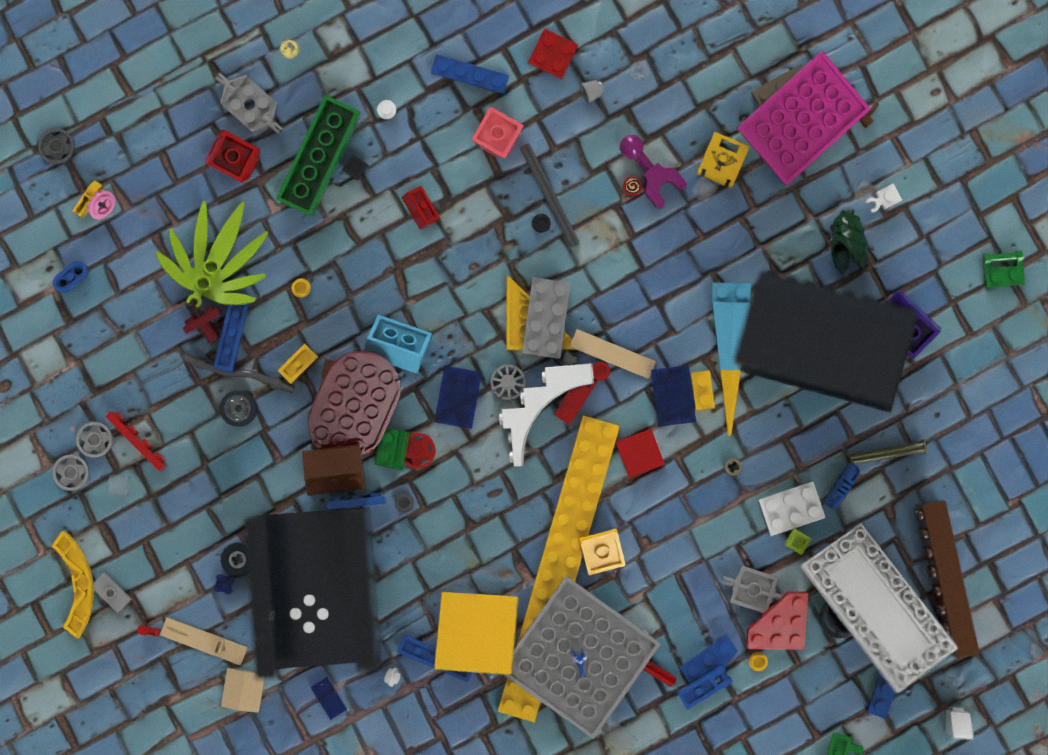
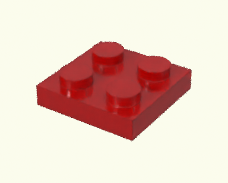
M544 28L528 64L562 80L578 48V44Z

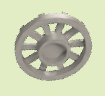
M510 364L502 365L491 376V389L500 399L514 400L524 392L523 388L526 387L525 375L517 366ZM508 367L514 368V371L511 375H509ZM503 368H506V375H505V376H504L503 373L500 371V370L503 369ZM518 371L521 376L514 378L513 376ZM497 372L502 377L501 379L494 377ZM523 378V384L516 383V380ZM493 380L499 381L501 384L494 386ZM515 386L522 387L521 391L518 392ZM502 387L503 389L498 394L495 389ZM512 389L517 395L511 397L510 390ZM505 390L508 392V397L502 396Z

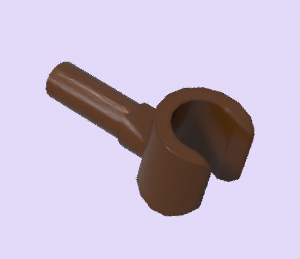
M875 102L871 110L860 119V123L865 128L874 121L870 116L877 109L879 103Z

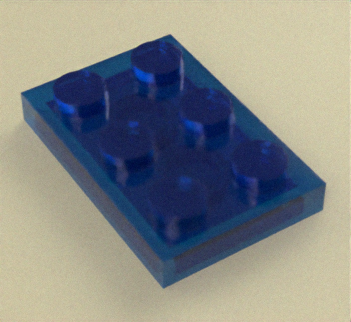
M689 365L652 369L651 378L657 426L696 422Z
M444 366L435 423L472 429L482 372Z

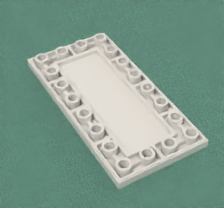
M862 523L800 566L896 693L903 690L958 649Z

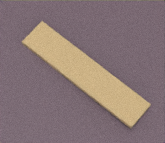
M576 329L570 344L571 348L647 379L650 378L656 363L654 360Z
M169 617L166 618L160 636L240 666L248 648Z

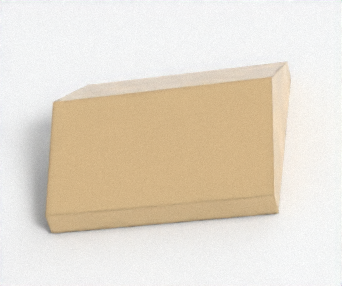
M227 668L221 706L238 711L259 712L265 679H256L255 672Z

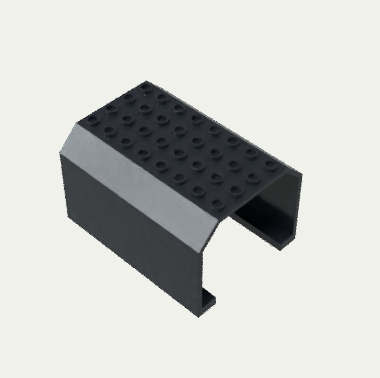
M772 270L761 271L754 287L734 358V363L741 365L740 371L745 374L891 413L917 320L918 312H914L915 308L904 305L902 308L895 307V303L883 300V303L876 302L875 298L863 295V298L857 297L856 293L844 290L842 293L836 291V288L833 286L824 285L823 288L810 280L800 282L797 280V277L791 275L781 277L777 275L778 272Z
M370 507L271 514L245 518L256 679L276 678V670L348 663H356V672L377 670L382 660ZM306 595L314 596L315 603L312 606H307L304 603ZM293 608H298L301 611L299 619L291 618L290 611ZM319 609H327L328 617L325 620L318 618L317 612ZM306 622L314 624L315 629L312 633L304 631L303 626Z

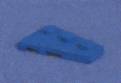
M725 635L679 668L691 684L713 671L719 665L723 664L726 668L738 650L729 637Z

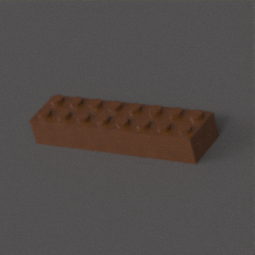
M934 500L915 504L914 516L916 521L919 520L920 524L918 534L920 539H923L925 546L922 547V552L929 564L926 566L928 576L932 578L933 582L931 592L933 596H936L937 603H935L937 615H940L941 618L939 624L958 647L949 655L955 658H962L980 654L946 500Z

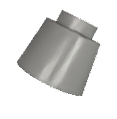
M593 80L580 84L582 95L588 104L601 97L604 92V87L600 81Z

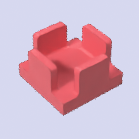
M490 106L471 141L480 145V148L488 153L505 159L513 149L524 125Z

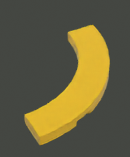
M64 530L61 531L51 547L59 553L66 565H68L72 575L74 601L63 628L78 639L84 632L92 612L94 602L93 577L82 549Z

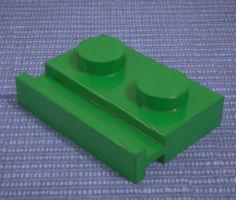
M386 428L378 444L375 465L403 470L410 432Z

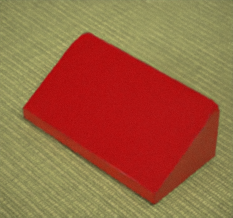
M422 186L402 196L403 202L420 230L440 219Z

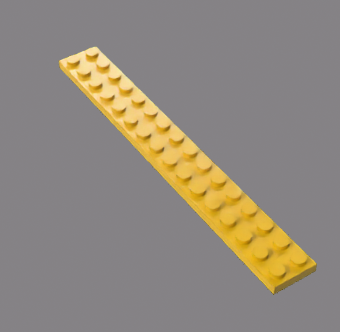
M584 415L582 417L518 642L565 576L574 582L576 580L583 556L579 538L589 535L620 426ZM507 678L498 712L535 722L541 701Z

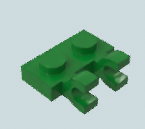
M833 732L827 755H848L849 751L862 755L864 747L851 743L852 737Z

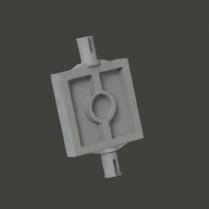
M742 565L735 579L723 576V579L730 582L722 580V584L732 586V595L729 601L731 603L764 613L769 609L773 600L780 601L781 599L778 597L782 598L783 596L776 593L778 581L776 576Z

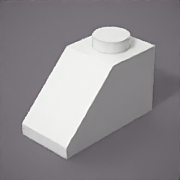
M952 707V710H946L945 733L953 738L973 739L970 713L964 711L963 707Z

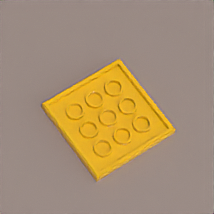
M442 592L434 669L512 675L518 597Z

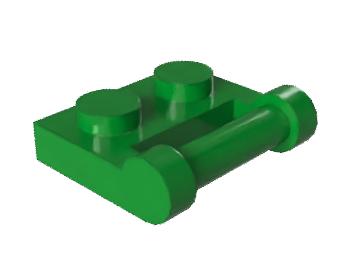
M1022 250L1006 254H983L985 288L1025 284ZM1015 260L1016 266L991 268V262Z

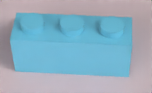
M378 315L367 337L364 351L377 353L394 366L418 373L432 333Z

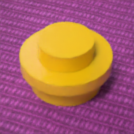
M297 279L293 282L292 292L295 296L304 298L309 295L311 285L307 280Z
M755 652L749 657V666L754 671H763L768 665V658L761 652Z

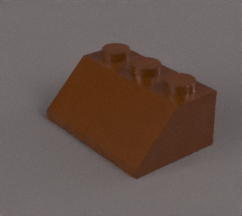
M360 444L302 451L307 496L365 489V472Z

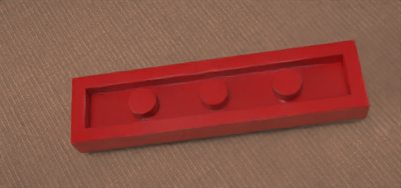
M110 411L105 416L158 471H163L167 467L165 464L166 459L159 452L156 454L151 449L153 446L146 439L142 440L138 436L139 432L132 425L129 427L124 422L126 419L121 413Z

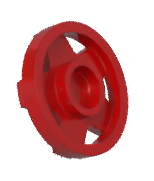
M423 433L410 434L405 458H411L412 464L406 459L404 463L415 469L428 466L434 460L436 454L433 440ZM414 436H423V438L417 440ZM430 443L432 445L433 452L428 449ZM423 459L429 460L427 463L421 465Z

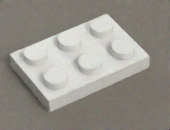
M813 481L758 499L770 536L826 518Z

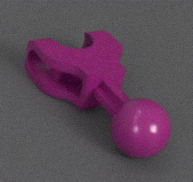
M627 135L621 140L619 146L621 154L627 159H635L645 172L642 175L646 183L644 188L645 196L656 208L661 209L665 204L660 194L662 184L671 183L677 190L687 188V183L676 169L664 168L659 163L653 165L643 152L644 144L640 137Z

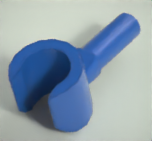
M581 648L582 653L580 655H576L575 650H573L572 654L579 665L580 677H584L583 662L586 660V655Z

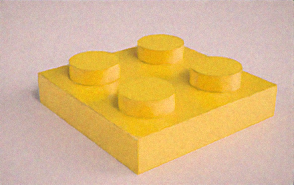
M617 529L579 538L588 575L626 566Z

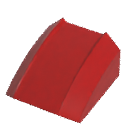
M221 130L216 136L204 164L243 183L252 175L260 159V149L226 130Z

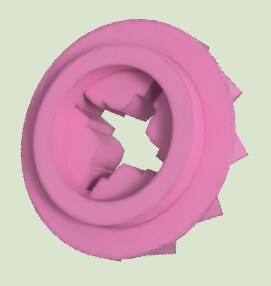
M102 190L100 193L96 192L94 198L90 197L91 202L87 204L89 207L87 212L94 219L107 217L115 206L114 195L105 190ZM99 202H102L104 206H99Z

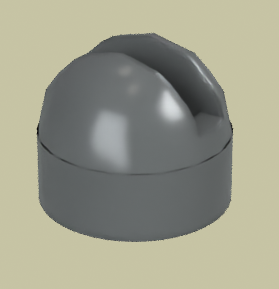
M567 350L562 360L566 366L575 365L579 357Z

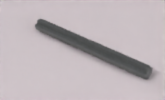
M530 144L521 146L520 150L571 248L577 246L579 240Z

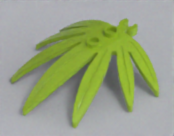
M205 201L201 204L194 234L193 256L195 268L191 267L188 256L172 228H169L170 243L182 271L165 255L155 251L156 258L164 271L180 286L194 292V294L187 298L186 304L189 305L190 301L196 300L197 310L201 306L202 296L224 305H244L256 301V298L252 296L225 292L250 287L266 277L265 273L241 277L225 283L222 282L241 269L258 251L268 236V231L254 239L221 270L236 240L243 216L244 201L239 204L222 227L206 262H204L207 246L208 221Z

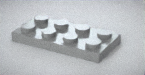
M533 277L522 354L560 359L570 282Z

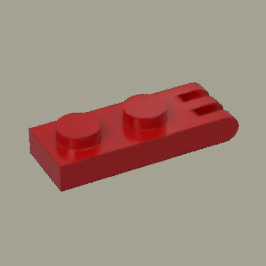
M594 380V384L590 386L583 385L569 390L554 416L570 425L597 384V381Z

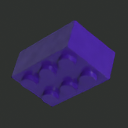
M898 289L887 301L895 303V307L909 306L915 308L914 312H918L907 353L914 359L941 332V327L904 292Z

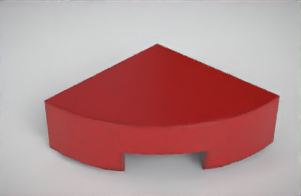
M140 625L138 626L137 633L156 637L159 636L160 629Z

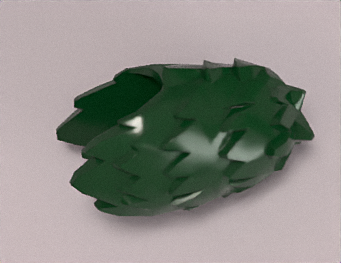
M854 209L847 212L842 210L830 226L832 231L830 241L831 255L835 267L841 274L848 270L850 255L853 262L860 269L868 263V242L860 217L854 214Z

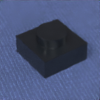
M352 154L342 170L359 181L369 165Z

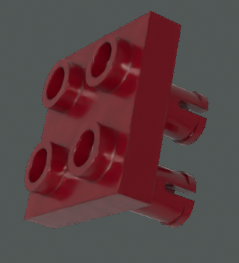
M213 305L202 310L201 316L197 317L195 314L188 318L182 327L184 332L188 334L198 328L202 331L208 343L218 339L220 335L211 321L219 316L222 311L219 306L214 307Z

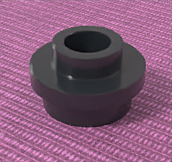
M537 214L532 220V227L538 233L548 231L551 226L550 218L545 214ZM543 220L545 225L543 227L538 226V221Z

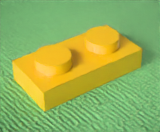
M304 343L277 371L290 384H293L319 357Z
M710 370L690 373L695 411L715 408Z

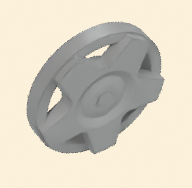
M100 422L86 423L79 429L76 436V444L80 452L91 458L105 455L111 449L113 443L110 429ZM91 426L90 431H83L86 427ZM100 426L103 427L107 432H101ZM80 439L85 442L83 448L80 444ZM109 441V444L106 448L105 442ZM95 450L98 454L93 455L89 453Z
M65 455L54 464L52 471L53 479L64 490L73 491L80 489L89 478L88 464L80 456ZM67 458L66 464H60L61 461ZM76 459L81 461L82 464L78 465ZM56 472L61 475L60 481L57 478ZM85 473V478L82 480L81 475ZM70 483H72V484L75 485L76 487L70 488V487H66V486H68Z

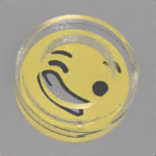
M288 38L281 42L280 52L285 58L291 59L298 55L299 46L295 40Z

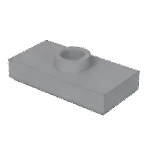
M106 572L93 583V589L117 613H120L132 600Z

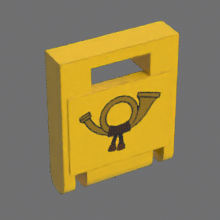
M714 132L696 174L700 176L702 170L705 169L704 178L725 186L727 179L731 181L728 184V188L732 189L750 146ZM721 140L739 146L737 152L735 153L720 147Z

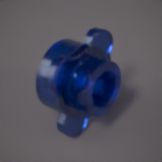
M221 573L218 574L214 591L225 592L227 595L231 594L235 578L233 576H224Z

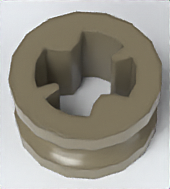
M732 458L725 463L724 469L728 475L735 476L741 472L742 465L739 460ZM736 462L738 470H734L732 473L728 469V464Z

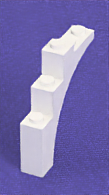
M593 364L545 367V372H542L543 383H546V387L523 388L524 393H521V404H525V408L502 409V413L499 414L500 425H503V429L511 428V432H508L509 444H512L513 451H510V462L514 463V466H524V449L527 436L540 412L562 393L578 386L594 384Z

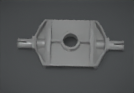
M221 73L216 76L215 79L224 87L220 104L250 131L257 132L269 127L277 134L281 133L280 131L283 128L274 120L278 108L276 101L246 75L233 80L226 79ZM248 100L255 101V107L252 110L245 108V103Z

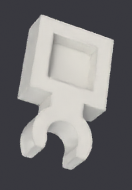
M893 183L876 192L875 194L878 198H869L865 203L873 202L875 204V208L870 210V213H874L881 205L885 210L902 201V198Z

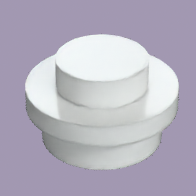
M390 100L381 101L377 107L378 115L383 119H391L396 114L395 104Z
M389 668L387 670L385 683L390 687L398 684L401 674L398 673V668Z

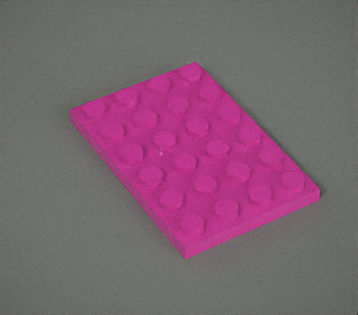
M821 51L736 129L780 181L787 186L871 108L827 55Z

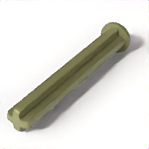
M922 439L918 443L850 454L849 460L850 463L859 464L922 452L927 454L925 440Z

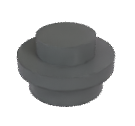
M401 493L395 499V507L401 512H408L414 506V499L408 493Z

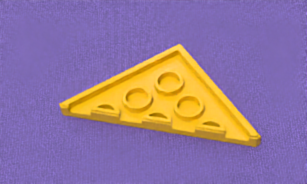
M507 276L506 350H523L530 296L510 276ZM564 331L561 350H576L570 347L572 339Z

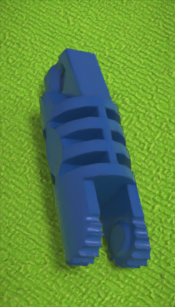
M847 464L842 473L839 474L833 487L829 490L824 504L831 509L836 510L846 498L852 485H854L860 473V469L855 464Z

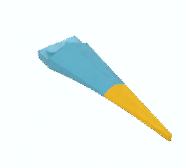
M712 283V309L729 437L732 434L741 365L734 363V358L751 301V283Z

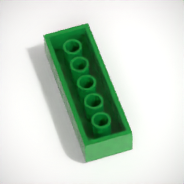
M324 95L276 200L314 217L362 115L359 110Z

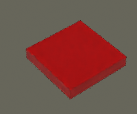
M652 429L615 442L629 478L665 465Z

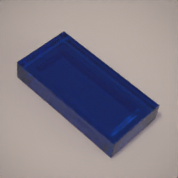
M328 677L310 687L330 720L347 710Z

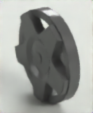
M53 128L43 133L40 137L38 150L42 158L47 162L63 164L74 154L75 143L67 131ZM53 132H60L57 136L51 134ZM68 138L71 142V145L66 143ZM45 139L47 145L42 148V144ZM52 155L53 160L48 159L46 156Z

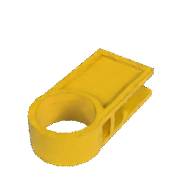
M93 181L72 212L85 218L89 209L87 204L91 202L90 197L94 198L95 193H100L104 186L97 181Z

